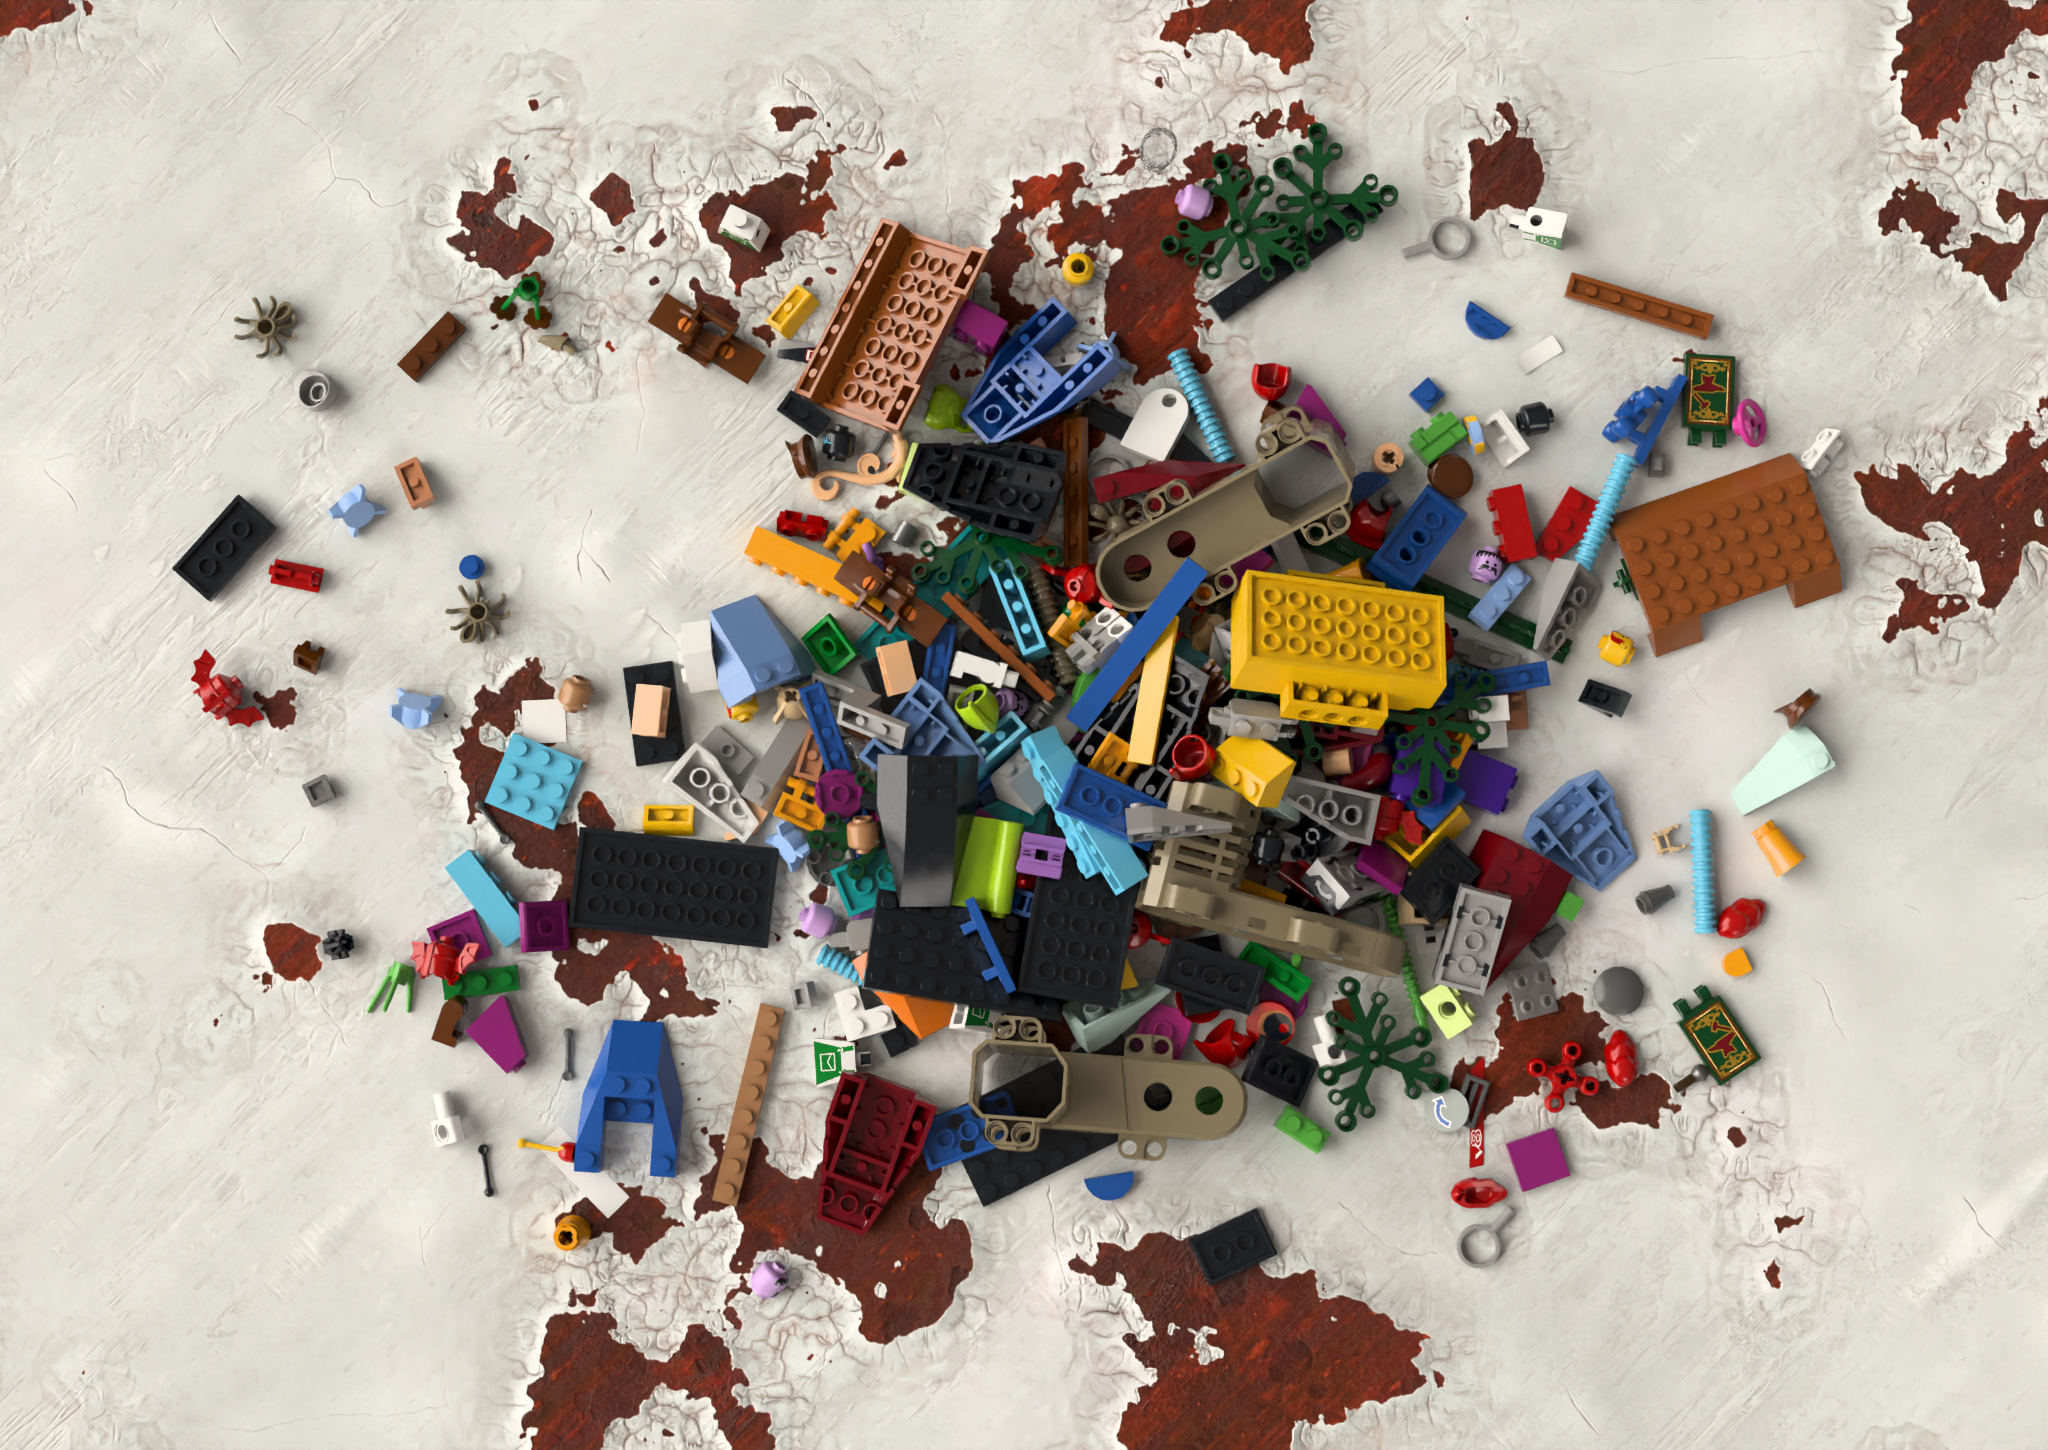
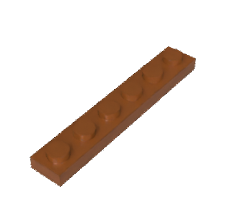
M1573 272L1570 274L1563 297L1702 340L1708 338L1714 315Z
M1086 417L1063 420V452L1067 454L1064 477V567L1069 566L1071 568L1081 564H1089L1088 418Z
M947 591L942 596V602L1015 672L1019 673V676L1049 705L1057 698L1054 693L1056 688L1047 679L1042 682L1036 676L1038 671L1029 662L1024 665L1018 659L1020 654L1010 644L1006 647L1001 643L1002 636L992 627L988 630L982 624L984 619L975 610L970 613L964 607L966 602L957 593L952 596Z

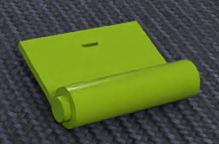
M974 816L951 905L967 907L964 901L974 897L979 908L990 911V916L1005 918V914L1011 913L1017 874L1016 866L1020 855L1024 823Z

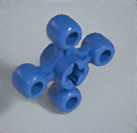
M1647 385L1641 391L1633 392L1615 411L1614 416L1618 420L1610 421L1603 429L1602 435L1611 443H1616L1620 438L1626 439L1644 421L1647 413L1643 411L1644 408L1650 409L1658 401L1659 393Z

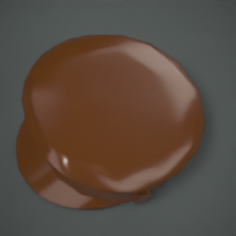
M804 434L795 443L785 440L799 478L814 479L818 472L813 438L808 434Z
M1448 454L1440 457L1430 464L1427 469V478L1431 486L1447 498L1456 499L1463 497L1473 485L1474 475L1468 461L1459 455Z
M1809 688L1795 701L1775 710L1774 713H1782L1787 718L1789 729L1794 730L1820 701L1821 695Z

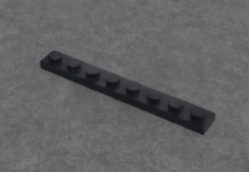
M1367 203L1370 207H1375L1379 215L1383 213L1384 210L1379 203ZM1352 204L1339 211L1348 220H1358L1363 226L1367 224L1364 220V215ZM1373 212L1367 214L1368 218H1374L1376 216V214ZM1331 218L1323 222L1326 230V239L1323 242H1314L1311 231L1306 234V245L1309 249L1311 261L1345 239L1343 229ZM1351 230L1349 234L1351 235L1357 230ZM1317 231L1314 236L1321 237L1323 232ZM1296 241L1286 247V249L1294 252ZM1276 255L1270 261L1275 270V278L1273 280L1264 281L1261 278L1260 265L1208 300L1207 303L1222 323L1294 274L1296 271L1293 269L1292 264ZM1301 260L1297 265L1303 267L1306 261ZM1265 270L1263 275L1269 276L1271 275L1272 271Z

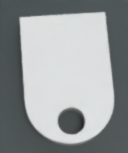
M1169 388L1158 389L1148 394L1142 401L1120 443L1121 448L1154 462L1168 460L1189 421L1190 410L1184 396L1178 391ZM1168 398H1175L1177 400L1176 404L1172 407L1164 406V402Z

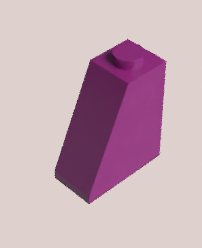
M1307 384L1296 404L1301 405L1305 409L1310 420L1317 418L1331 422L1346 447L1347 442L1343 441L1347 435L1313 387ZM1295 410L1291 411L1288 416L1298 421L1301 420V414ZM1309 440L1304 443L1328 458L1333 459L1325 443L1315 440Z
M501 995L465 1032L506 1074L512 1071L518 1073L527 1064L525 1059L529 1056L510 1000L506 995Z

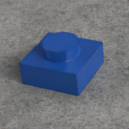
M1428 377L1409 394L1425 413L1445 395Z

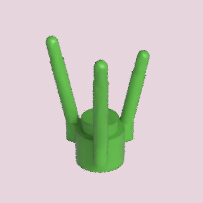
M394 961L393 967H389L384 981L367 1008V1012L371 1013L389 981L392 982L382 1011H387L397 985L405 986L406 981H408L406 1012H411L413 985L416 977L415 974H412L414 967Z

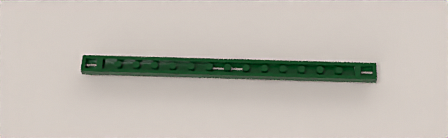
M1314 526L1309 530L1310 534L1315 538H1319L1324 534L1323 529ZM1300 529L1293 532L1300 547L1342 566L1360 557L1364 558L1368 564L1376 553L1339 535L1321 545H1312L1308 543ZM1372 574L1373 580L1382 582ZM1425 574L1421 576L1412 588V592L1444 596V612L1481 628L1467 617L1481 599ZM1504 611L1488 630V632L1537 653L1533 650L1537 624ZM1566 638L1565 642L1558 649L1562 652L1557 651L1550 660L1563 664L1571 650L1570 647L1573 641Z

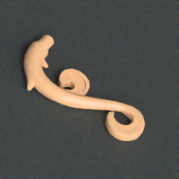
M901 432L897 436L892 434L895 443H893L894 451L890 457H894V460L890 467L881 473L870 474L868 472V468L871 466L874 467L875 471H878L880 468L879 457L873 453H867L858 459L857 470L859 474L833 469L818 472L811 481V490L814 496L823 501H830L836 497L840 489L839 482L835 481L833 488L830 490H824L821 486L822 479L828 476L861 485L884 484L895 477L897 482L900 483L909 455L907 439L903 438Z

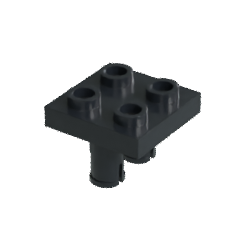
M1306 815L1291 833L1300 837L1301 842L1299 845L1294 846L1290 853L1295 861L1304 859L1312 866L1318 858L1344 851L1352 841L1343 839Z

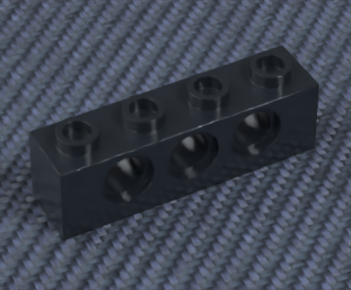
M984 619L982 624L988 630L991 627L995 628L993 625H991L988 621ZM970 628L959 640L962 648L971 655L995 663L1001 662V658L993 650L985 651L981 647L983 640ZM1002 634L1000 642L1006 647L1009 644L1013 647L1015 642L1005 634ZM1018 651L1020 654L1018 659L1025 665L1027 661L1022 652ZM1030 662L1038 671L1036 676L1042 682L1045 679L1051 684L1055 682L1056 678L1052 676L1054 672L1044 664L1038 666L1036 663ZM1007 666V670L1015 672L1010 666ZM1018 676L1015 688L1023 691L1028 698L1037 704L1042 697Z

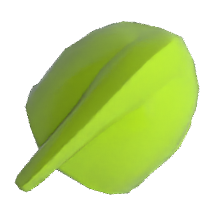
M976 684L967 688L956 701L955 707L957 712L971 727L994 734L997 730L1000 714L999 704L995 695L983 684ZM975 690L983 691V694L977 701H969L968 707L963 708V700L969 693Z

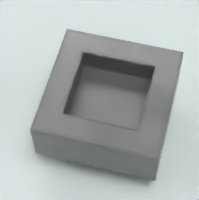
M326 774L301 785L312 808H316L337 797Z
M814 981L790 986L795 1010L819 1006Z

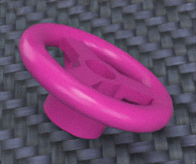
M1744 399L1738 406L1737 416L1732 420V428L1737 436H1741L1750 447H1759L1764 442L1766 422L1757 402L1752 399ZM1747 406L1753 409L1756 417L1749 413L1746 408ZM1757 425H1758V427H1759V432H1758V437H1757V439L1755 440V429L1757 428Z

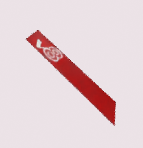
M1484 1056L1470 1070V1075L1483 1080ZM1470 1080V1091H1471L1472 1086H1473V1083H1474V1081H1471V1080ZM1479 1084L1470 1108V1121L1483 1088L1482 1084ZM1484 1103L1474 1130L1470 1128L1469 1168L1483 1165Z

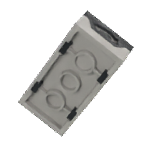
M1360 846L1318 858L1300 878L1305 884L1307 891L1318 899L1323 909L1332 917L1386 900L1392 893L1355 868Z
M1459 880L1432 973L1434 983L1484 996L1512 901L1509 893L1496 890L1494 893L1475 888L1471 883Z

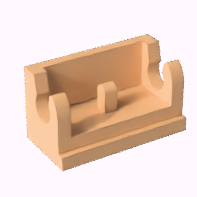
M907 640L875 648L887 697L909 692L917 682Z
M646 684L636 685L631 734L665 738L671 688Z

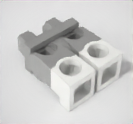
M1105 607L1079 630V633L1074 632L1071 635L1074 643L1065 652L1075 664L1079 665L1086 675H1089L1097 667L1102 670L1134 627L1120 616L1117 611Z

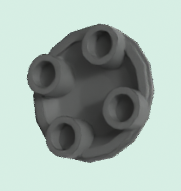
M840 842L827 843L821 850L811 848L810 854L807 855L809 874L816 882L823 886H836L830 871L856 860L852 848H848L841 862H834L829 857L830 850L837 847ZM835 850L832 856L838 860L841 858L842 853L840 850Z
M1611 967L1603 971L1593 985L1594 997L1598 1006L1613 1016H1626L1634 1012L1640 1006L1644 996L1640 977L1634 971L1625 967Z

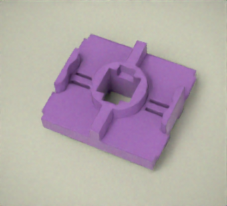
M1024 832L1021 837L1020 844L1022 845L1019 860H1017V872L1059 880L1062 875V862L1067 845L1066 839ZM1036 851L1047 852V861L1035 859Z

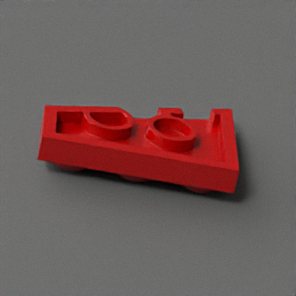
M1571 486L1568 487L1535 544L1537 554L1552 563L1555 558H1560L1584 537V532L1588 531L1586 527L1591 524L1589 519L1593 518L1592 512L1596 511L1595 505L1599 504V502Z

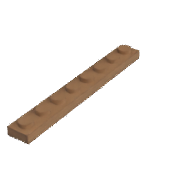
M760 1003L715 1185L713 1201L734 1206L738 1204L785 1013L783 1008Z

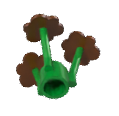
M535 271L530 273V275L523 274L521 281L513 289V293L510 296H495L493 303L489 306L490 311L496 314L498 320L506 319L507 321H512L515 318L514 312L517 311V306L512 304V302L519 296L524 301H532L534 303V308H529L528 314L523 318L524 323L530 325L533 330L539 328L547 329L550 326L549 320L552 319V314L547 312V308L539 305L540 298L544 294L543 289L546 287V282L541 280L540 273Z

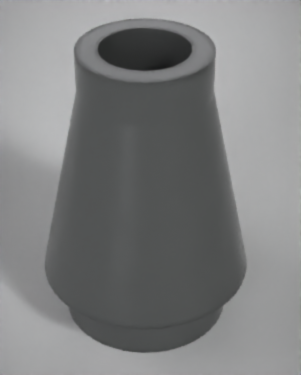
M1668 884L1663 887L1642 891L1635 898L1636 905L1642 914L1646 915L1649 913L1652 915L1669 900L1675 898V893Z
M1556 923L1551 928L1535 936L1531 940L1529 948L1539 959L1549 957L1561 939L1566 935V932Z

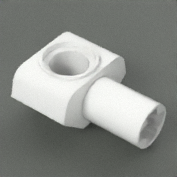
M1326 1014L1313 1018L1321 1042L1314 1044L1312 1047L1320 1068L1326 1064L1335 1066L1356 1057L1354 1052L1347 1049L1340 1050V1055L1337 1058H1331L1328 1055V1048L1334 1044L1333 1040L1337 1032L1335 1027L1330 1026L1325 1021ZM1344 1037L1340 1038L1338 1041L1339 1046L1344 1045L1346 1039Z
M450 1091L433 1095L439 1119L431 1122L436 1146L466 1139L460 1114L456 1115Z

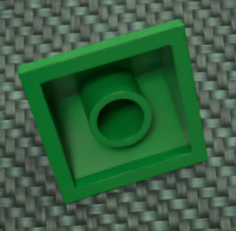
M831 613L827 614L801 637V640L820 667L829 675H836L861 657Z

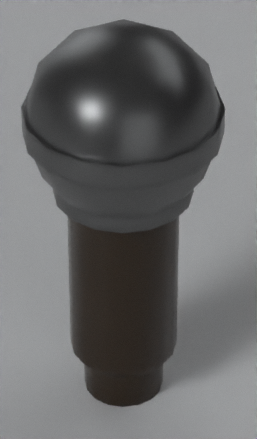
M1702 1064L1695 1065L1689 1075L1676 1083L1673 1087L1675 1091L1679 1093L1695 1082L1705 1081L1709 1075L1707 1067Z

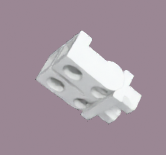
M957 651L949 676L962 678L963 673L976 676L983 683H991V687L1001 689L1002 685L1015 688L1019 673L1007 670L1008 664L1002 662L995 663Z

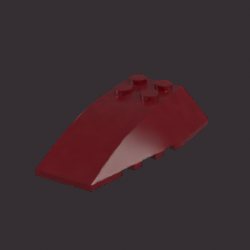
M1483 829L1469 855V858L1482 872L1471 884L1475 888L1494 893L1496 890L1509 893L1512 899L1486 987L1487 990L1536 934L1550 921L1573 875L1551 860L1518 843Z
M842 1071L825 1121L817 1219L864 1236L899 1183L908 1173L910 1167L921 1154L938 1105L919 1091L880 1076L865 1072Z

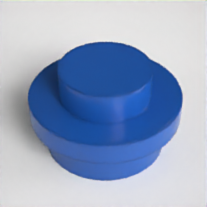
M467 555L461 560L459 570L465 578L475 580L482 576L485 565L480 557Z

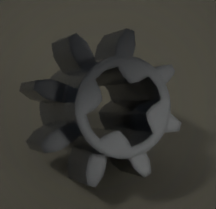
M345 929L328 931V938L322 940L324 954L330 955L333 961L349 958L348 952L355 948L353 936L346 934Z

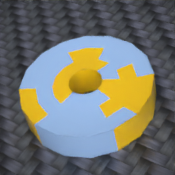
M1475 415L1464 417L1462 421L1463 427L1468 432L1465 439L1471 454L1474 456L1484 453V439Z

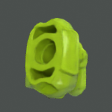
M948 384L936 385L928 403L924 423L932 430L938 431L948 428L955 429L961 433L974 431L968 423L966 427L961 425L963 418L960 415L969 399L961 397Z

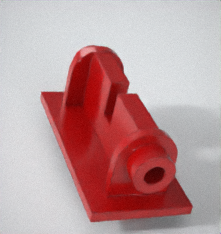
M785 509V512L780 511L777 518V533H782L788 537L798 536L810 541L825 542L826 530L829 524V520H825V517L807 514L806 522L801 521L803 513Z
M275 559L274 565L269 567V575H272L270 583L315 593L320 591L324 573L322 568Z

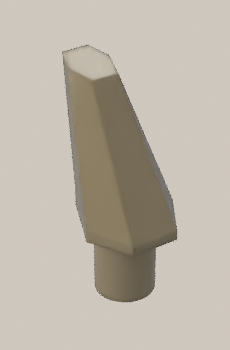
M542 335L537 341L558 352L563 349L571 356L577 351V347L569 342V336Z

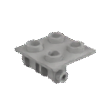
M1052 683L1056 688L1054 691L1057 696L1055 701L1049 705L1041 698L1024 719L1023 723L1035 732L1055 725L1066 746L1079 730L1075 724L1065 718L1071 710V696L1062 687Z
M1547 962L1517 970L1505 971L1506 976L1504 980H1506L1507 987L1510 989L1507 993L1511 994L1512 998L1509 1001H1513V1016H1516L1517 1022L1559 1011Z

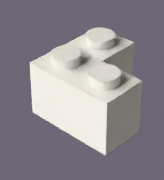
M711 620L681 623V634H677V643L680 649L677 650L679 665H684V669H681L683 684L688 683L690 693L719 689Z
M1508 695L1478 697L1474 699L1488 698L1492 703V708L1486 714L1467 710L1468 721L1472 720V724L1476 721H1484L1491 729L1490 735L1485 741L1480 743L1472 741L1471 745H1474V750L1508 747L1506 721L1510 720ZM1480 702V708L1486 710L1487 704ZM1478 726V727H1477L1478 733H1480V734H1484V733H1485V730H1484L1483 727H1481V726Z
M860 986L834 993L848 1042L897 1027L893 1010L888 1005L884 1004L866 1010Z

